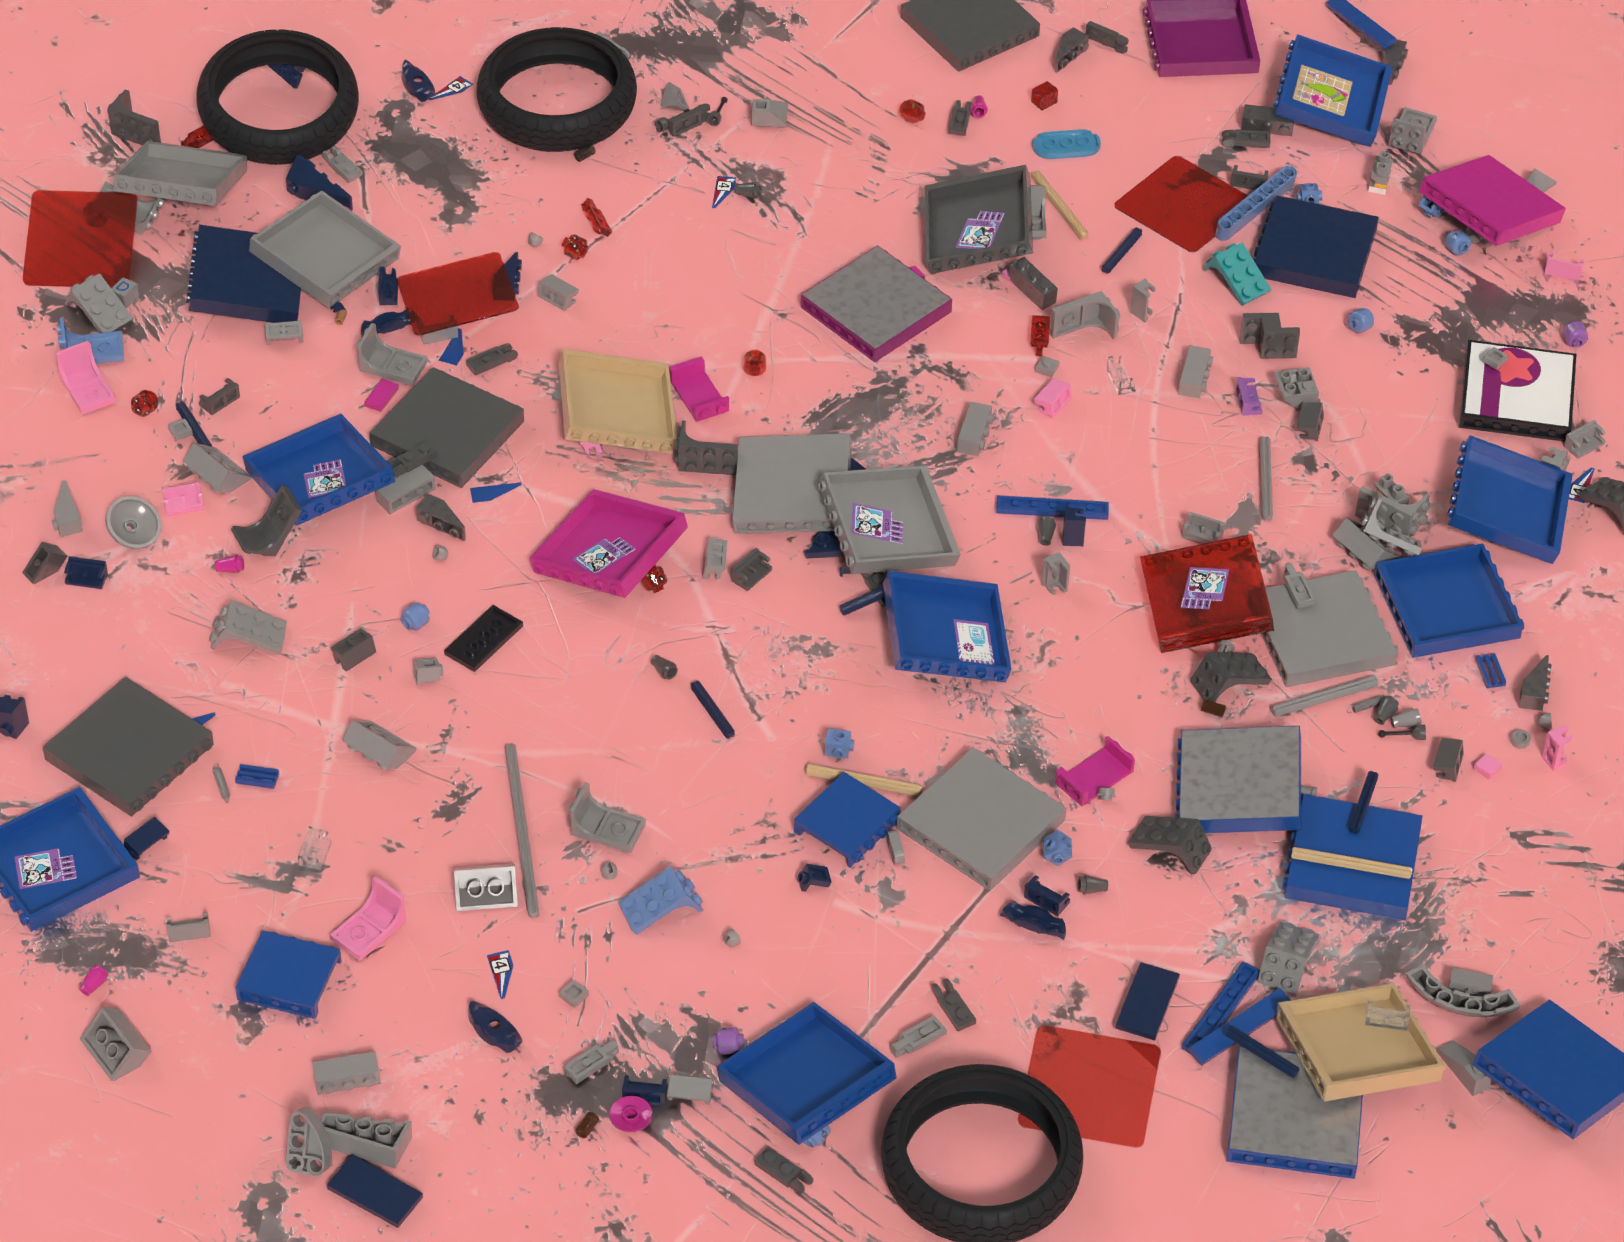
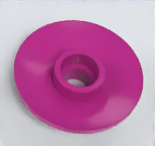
M637 1096L622 1097L614 1102L610 1109L612 1124L624 1132L640 1131L647 1127L652 1119L650 1104Z

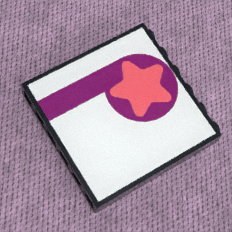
M1468 340L1459 428L1565 442L1567 434L1572 430L1577 354ZM1493 347L1508 355V361L1497 370L1482 361L1483 356Z

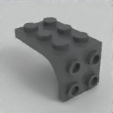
M125 89L107 108L111 134L140 145H144L147 141L161 143L158 121L132 112L130 92Z
M682 420L681 426L677 428V437L679 439L675 441V450L678 451L675 455V463H678V470L736 475L738 444L693 440L687 436L686 421Z
M1603 477L1598 482L1585 487L1584 490L1579 492L1581 500L1610 508L1619 518L1624 534L1623 481Z
M281 486L260 521L246 527L233 526L231 531L245 553L276 557L300 516L302 509L288 486Z
M1208 652L1191 677L1190 682L1203 700L1207 699L1211 702H1216L1225 690L1234 685H1269L1272 678L1252 653Z
M1145 816L1127 842L1132 849L1160 850L1175 854L1183 860L1190 874L1198 872L1212 849L1199 819Z

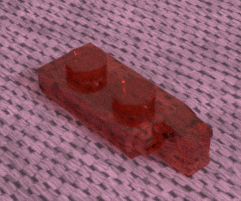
M203 125L188 133V137L181 142V146L200 148L214 139Z
M587 198L581 206L583 211L587 213L588 220L594 226L593 230L599 235L603 234L608 237L612 233L610 226L593 200Z
M1032 315L1030 344L1031 347H1036L1035 356H1042L1043 347L1047 348L1049 344L1050 316Z

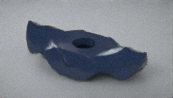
M404 60L401 77L406 90L410 94L415 95L421 102L436 96L434 85L428 76L412 63ZM421 78L422 81L415 82L414 79Z
M410 308L399 313L386 312L378 315L372 321L365 320L361 327V337L364 336L365 329L369 328L371 323L376 324L377 334H385L402 329L406 325L420 322V318Z
M1012 901L1000 912V917H1006L1019 927L1038 934L1043 933L1065 939L1066 926L1064 920L1053 917L1043 908L1032 905L1022 906L1016 901Z
M470 1001L468 1008L469 1022L473 1025L479 1037L486 1043L497 1046L506 1053H510L523 1042L517 1029L501 1014L480 1003ZM496 1021L499 1022L501 1026L497 1029H493L489 1026V1024L491 1022Z

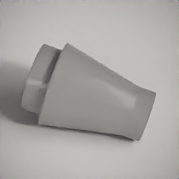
M1410 708L1391 717L1394 728L1415 727L1417 724L1422 723L1418 708Z

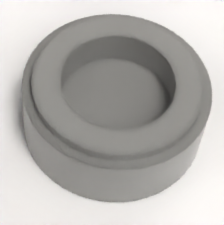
M1515 730L1511 734L1510 742L1515 748L1524 749L1529 746L1531 736L1525 730Z

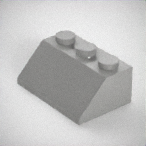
M193 443L183 460L191 472L200 475L199 478L203 482L212 485L211 489L218 493H230L251 479L248 473L215 447Z
M1345 518L1333 534L1337 539L1336 543L1344 549L1347 547L1350 550L1349 554L1357 560H1362V565L1369 571L1375 570L1376 562L1400 558L1381 539L1377 541L1370 538L1369 534L1363 531L1361 523L1349 518Z
M352 720L342 740L348 744L349 749L355 752L360 751L363 753L364 758L378 762V766L385 770L398 769L417 750L413 745L373 721Z
M515 863L454 868L456 911L518 907Z
M102 1007L80 1038L111 1081H115L141 1067L152 1051L120 1009Z

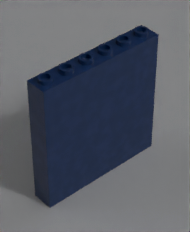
M1276 195L1275 201H1271L1269 212L1271 213H1267L1265 223L1267 224H1264L1262 228L1263 236L1260 235L1258 240L1259 247L1255 248L1254 257L1256 258H1253L1264 278L1356 298L1377 231L1379 217Z
M199 224V231H195L194 242H197V244L193 243L192 254H195V256L191 258V266H194V268H190L189 278L192 280H189L187 290L191 291V293L187 292L186 303H189V311L272 323L297 321L301 288L249 252L250 238L258 233Z

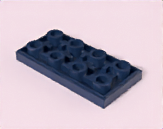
M1140 962L1115 1029L1155 1041L1179 981L1180 974Z
M354 1155L347 1160L327 1184V1189L397 1228L400 1227L423 1198L422 1192Z

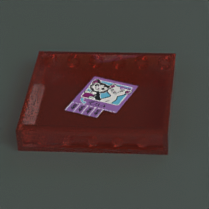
M1252 534L1140 556L1161 653L1275 631Z

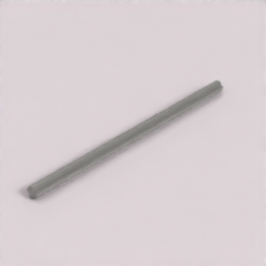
M512 743L505 746L527 909L530 918H537L539 916V906L516 745Z

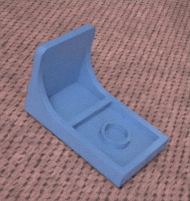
M64 317L60 318V324H57L58 335H61L58 336L60 348L66 349L89 341L96 364L125 361L121 331L78 335L66 328Z
M669 866L618 901L632 931L636 935L677 908L690 906L699 912L703 911L701 906L703 901L693 891L695 888L693 882L689 878L686 879L681 870L677 871L672 866Z

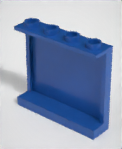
M843 772L794 819V832L800 836L806 831L848 858V867L851 868L862 859L868 850L870 851L874 848L880 838L883 839L886 836L887 831L893 826H897V816L900 814V807Z
M262 930L235 987L237 1000L316 1019L318 1015L317 1005L336 963L341 964L342 962L340 949Z

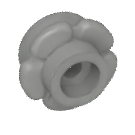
M1099 788L1097 796H1100V800L1112 801V797H1116L1115 789Z

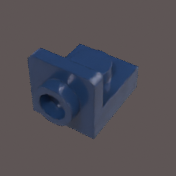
M806 864L802 871L799 872L797 878L801 891L804 892L807 891L810 885L829 887L832 883L828 867Z

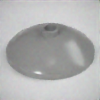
M136 496L121 497L115 500L107 510L105 518L107 530L111 537L124 547L143 549L152 545L160 535V516L157 510L142 498Z

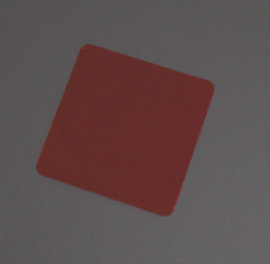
M1173 156L1118 199L1114 206L1117 210L1189 252H1197L1215 237L1219 219L1248 195L1183 157Z
M35 191L32 194L23 270L24 284L28 286L72 287L77 283L79 285L84 283L87 277L91 275L96 276L99 273L110 288L123 277L129 280L138 202L136 194L123 192Z
M498 252L405 274L397 278L415 335H424L514 312L519 308L504 263Z
M1043 1025L1036 1032L1028 1075L1049 1087L1065 1103L1075 1119L1081 1138L1138 1148L1144 1144L1161 1050L1154 1044ZM1019 1114L1018 1123L1020 1126L1042 1131L1031 1120Z

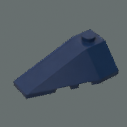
M298 154L286 177L287 191L300 199L308 200L312 195L322 190L352 211V196L337 183L333 185L327 178L328 175L324 172L321 174L315 169L316 165Z

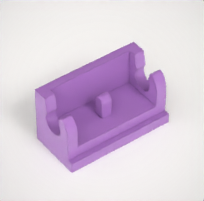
M1237 377L1236 393L1242 416L1262 414L1256 385H1247L1248 383H1255V379Z

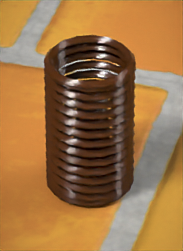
M1204 699L1201 706V711L1220 716L1221 718L1226 710V705L1211 702L1207 699Z
M588 1112L575 1128L576 1134L581 1138H587L599 1122V1117L593 1112Z

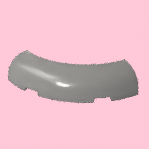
M1424 964L1405 974L1411 985L1424 998L1436 1006L1455 1014L1469 1017H1493L1508 1014L1520 1008L1519 1002L1510 989L1484 996H1470L1469 993L1450 990L1443 986L1428 971Z

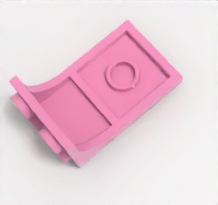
M89 341L56 352L59 378L82 415L116 403L115 395L98 370Z
M374 877L372 879V891L367 902L359 911L330 934V940L361 961L406 922L404 896L400 891L392 889L386 881Z

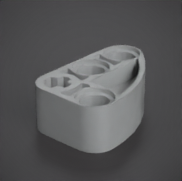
M302 1107L290 1116L286 1166L295 1173L319 1176L329 1169L332 1164L331 1144L326 1129L316 1113L309 1107ZM299 1115L305 1118V1123L300 1120ZM298 1136L302 1137L304 1143L298 1140ZM316 1160L321 1162L322 1168L316 1164Z

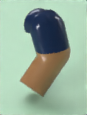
M338 301L330 309L334 313L337 312L335 323L342 325L346 318L347 310Z

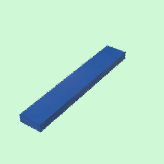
M1329 0L1326 2L1327 8L1381 49L1397 43L1396 37L1348 1Z
M997 495L996 513L1064 517L1065 506H1069V508H1081L1084 510V514L1077 513L1075 514L1076 516H1083L1086 519L1108 520L1109 502Z
M1244 961L1241 963L1184 1041L1182 1050L1190 1053L1188 1051L1190 1046L1227 1022L1258 979L1260 969Z
M1281 988L1277 989L1190 1046L1188 1051L1201 1066L1236 1044L1235 1041L1226 1036V1032L1231 1026L1249 1035L1276 1017L1279 1002L1291 1001V999Z

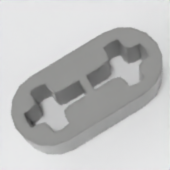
M887 831V843L893 864L905 863L904 851L898 831Z

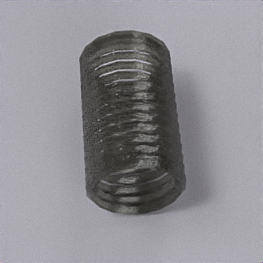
M588 144L574 152L575 159L581 162L594 155L596 152L595 147L592 144Z

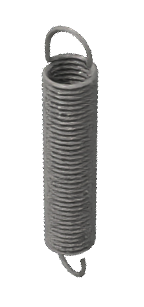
M1380 695L1351 706L1352 710L1356 713L1380 704L1381 699L1386 696Z
M213 766V774L221 797L225 801L228 798L229 802L230 793L221 768L214 769Z

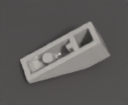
M66 480L62 481L54 509L55 519L52 520L54 530H58L61 537L83 531L81 518Z
M1451 1041L1436 1049L1439 1056L1472 1096L1490 1088L1492 1079L1472 1065L1476 1057L1474 1053L1455 1041Z

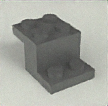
M1243 313L1240 344H1258L1261 359L1297 358L1300 337L1299 327L1281 328L1279 313Z

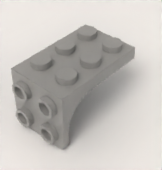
M1405 107L1400 119L1394 118L1392 121L1389 146L1422 154L1438 116Z
M105 181L91 209L142 235L145 229L149 230L152 220L156 218L159 212L156 208L160 209L165 199L140 200L128 193L114 191V186Z
M1031 185L1033 239L1039 240L1046 238V187L1044 185Z
M100 273L96 276L91 275L87 277L84 283L80 285L79 283L75 284L70 288V293L67 295L65 304L70 306L76 303L99 333L117 331L134 319Z
M1100 291L1052 308L1049 334L1054 339L1085 327H1098L1105 330L1112 339H1115L1119 331L1120 312L1112 305L1110 299Z
M371 323L369 328L365 329L364 336L361 340H358L356 350H358L357 361L361 372L409 385L415 384L428 362L427 356L397 349L385 344L379 338L376 332V324Z
M1365 486L1360 488L1355 516L1361 519L1364 511L1368 512L1369 500L1372 494L1376 495L1377 492ZM1425 494L1420 501L1414 504H1400L1382 495V501L1377 510L1376 517L1386 527L1410 537L1415 536L1420 525H1424L1428 519L1426 513L1430 507V495Z
M1377 491L1376 495L1372 494L1368 503L1369 510L1368 512L1364 511L1361 518L1363 531L1368 533L1369 537L1379 541V539L1387 541L1386 544L1393 548L1397 546L1403 548V551L1409 555L1414 556V553L1419 555L1422 550L1419 540L1386 527L1378 521L1376 513L1382 501V494Z
M230 600L226 606L222 607L219 617L216 616L213 621L212 627L214 631H212L209 642H211L210 649L215 650L217 645L224 640L238 639L279 655L282 651L287 621Z
M586 782L582 788L578 789L576 800L571 802L568 810L572 836L628 853L632 852L646 825V819L614 810L598 803L592 797L590 785Z
M1280 922L1266 946L1258 982L1296 994L1299 990L1307 960L1318 941L1319 934L1314 933L1313 930L1308 928L1301 929L1295 927L1289 922Z

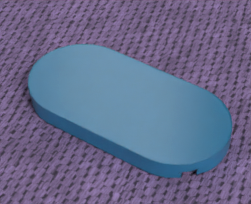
M1085 129L1040 133L1037 138H1034L1032 148L1036 155L1045 159L1087 157L1099 151L1101 140L1096 133L1094 135L1091 131Z

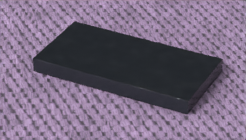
M492 605L444 650V653L449 658L475 672L523 627V621Z

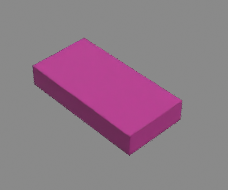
M382 379L366 399L365 406L381 412L398 391L399 384Z

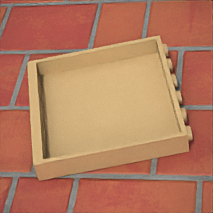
M562 349L558 364L566 440L673 454L677 434L669 365L667 363Z
M1394 983L1278 1003L1276 1019L1324 1102L1442 1080V1074L1445 1071L1444 1061L1439 1058L1435 1047L1431 1045L1426 1032H1423L1418 1019L1414 1017L1410 1006L1406 1004L1402 993L1398 991Z

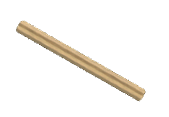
M1039 170L1032 172L1033 180L1037 185H1044L1046 187V196L1078 237L1082 240L1087 238L1088 231Z
M808 764L806 768V774L809 776L836 780L845 772L868 787L914 796L922 794V785L814 764Z
M1293 847L1291 854L1293 859L1410 879L1412 875L1411 867L1300 847Z

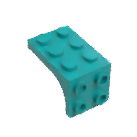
M1243 242L1237 245L1233 243L1223 252L1222 250L1215 252L1212 255L1213 257L1208 259L1203 267L1204 271L1213 267L1220 271L1241 306L1272 290Z

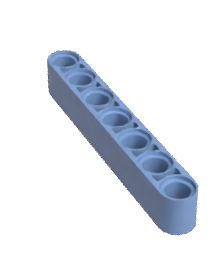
M1285 166L1219 219L1215 236L1219 240L1226 241L1268 208L1271 201H1275L1276 195L1282 196L1294 186L1297 170L1292 166Z

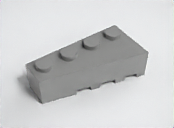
M323 1113L320 1119L329 1136L332 1150L354 1155L358 1158L396 1168L412 1139V1121L404 1120V1123H396L394 1119L376 1121L372 1120V1117L365 1116L356 1119L352 1118V1115Z

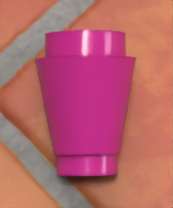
M978 95L974 98L971 113L976 118H982L987 114L988 108L984 98Z
M235 554L215 561V569L217 572L240 573V571L244 570L242 555L238 556Z
M99 965L90 967L79 990L84 995L89 996L107 981L108 972Z

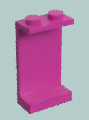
M702 356L669 367L670 382L696 422L729 411V397L722 398L705 372V360Z
M1107 736L1105 737L1103 749L1069 772L1063 767L1057 769L1055 784L1082 807L1097 797L1099 788H1110L1134 772L1135 758L1131 753L1125 751L1117 741Z

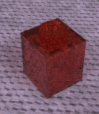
M1046 81L1032 89L1031 102L1043 111L1058 102V89Z

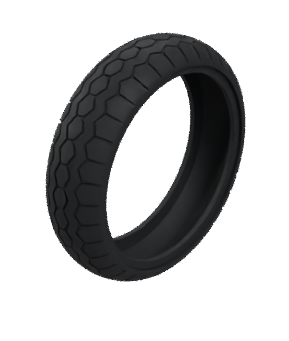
M567 27L535 29L506 40L487 57L477 80L478 104L488 124L510 142L529 149L548 152L582 149L607 139L627 121L633 110L637 95L634 70L628 58L617 46L592 32ZM555 63L573 64L591 69L605 77L614 87L612 92L597 105L581 112L566 115H544L529 112L513 105L500 93L504 84L516 74L535 66Z
M272 29L265 30V32L263 30L246 34L229 42L217 51L201 73L196 98L199 116L205 129L221 147L231 153L245 155L249 161L272 165L279 163L280 165L293 163L298 154L306 159L314 158L337 144L350 129L358 109L359 91L351 66L333 46L307 33L294 30L278 29L277 31ZM271 64H290L312 70L324 77L337 92L333 104L320 117L305 125L283 130H268L246 125L230 116L218 100L222 91L234 78L250 69Z
M970 1064L948 1068L926 1077L914 1085L899 1100L891 1112L884 1129L881 1160L886 1183L893 1197L904 1212L926 1230L954 1242H1016L1032 1236L1050 1225L1069 1205L1082 1175L1083 1145L1078 1126L1070 1110L1059 1096L1049 1087L1045 1086V1084L1011 1068L989 1064ZM990 1104L1013 1110L1035 1123L1051 1142L1058 1163L1047 1181L1036 1191L1022 1199L1001 1205H971L950 1199L930 1187L918 1175L910 1162L907 1146L919 1127L934 1115L960 1105Z

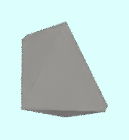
M668 82L660 106L680 111L689 109L681 88Z
M1534 168L1526 180L1542 192H1546L1557 182Z

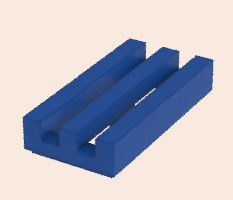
M1491 653V656L1484 654L1483 657L1477 655L1476 662L1486 688L1506 686V679L1496 654ZM1483 662H1486L1493 683H1491L1489 679L1488 673Z
M240 764V770L237 772L238 776L235 778L236 784L270 789L275 788L279 777L278 769Z

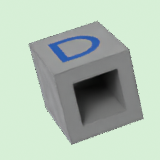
M124 277L111 288L126 309L139 297L137 283Z

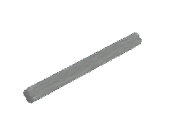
M1262 436L1260 438L1263 520L1270 521L1273 516L1270 438Z
M1373 675L1272 706V713L1275 717L1377 687L1379 681Z

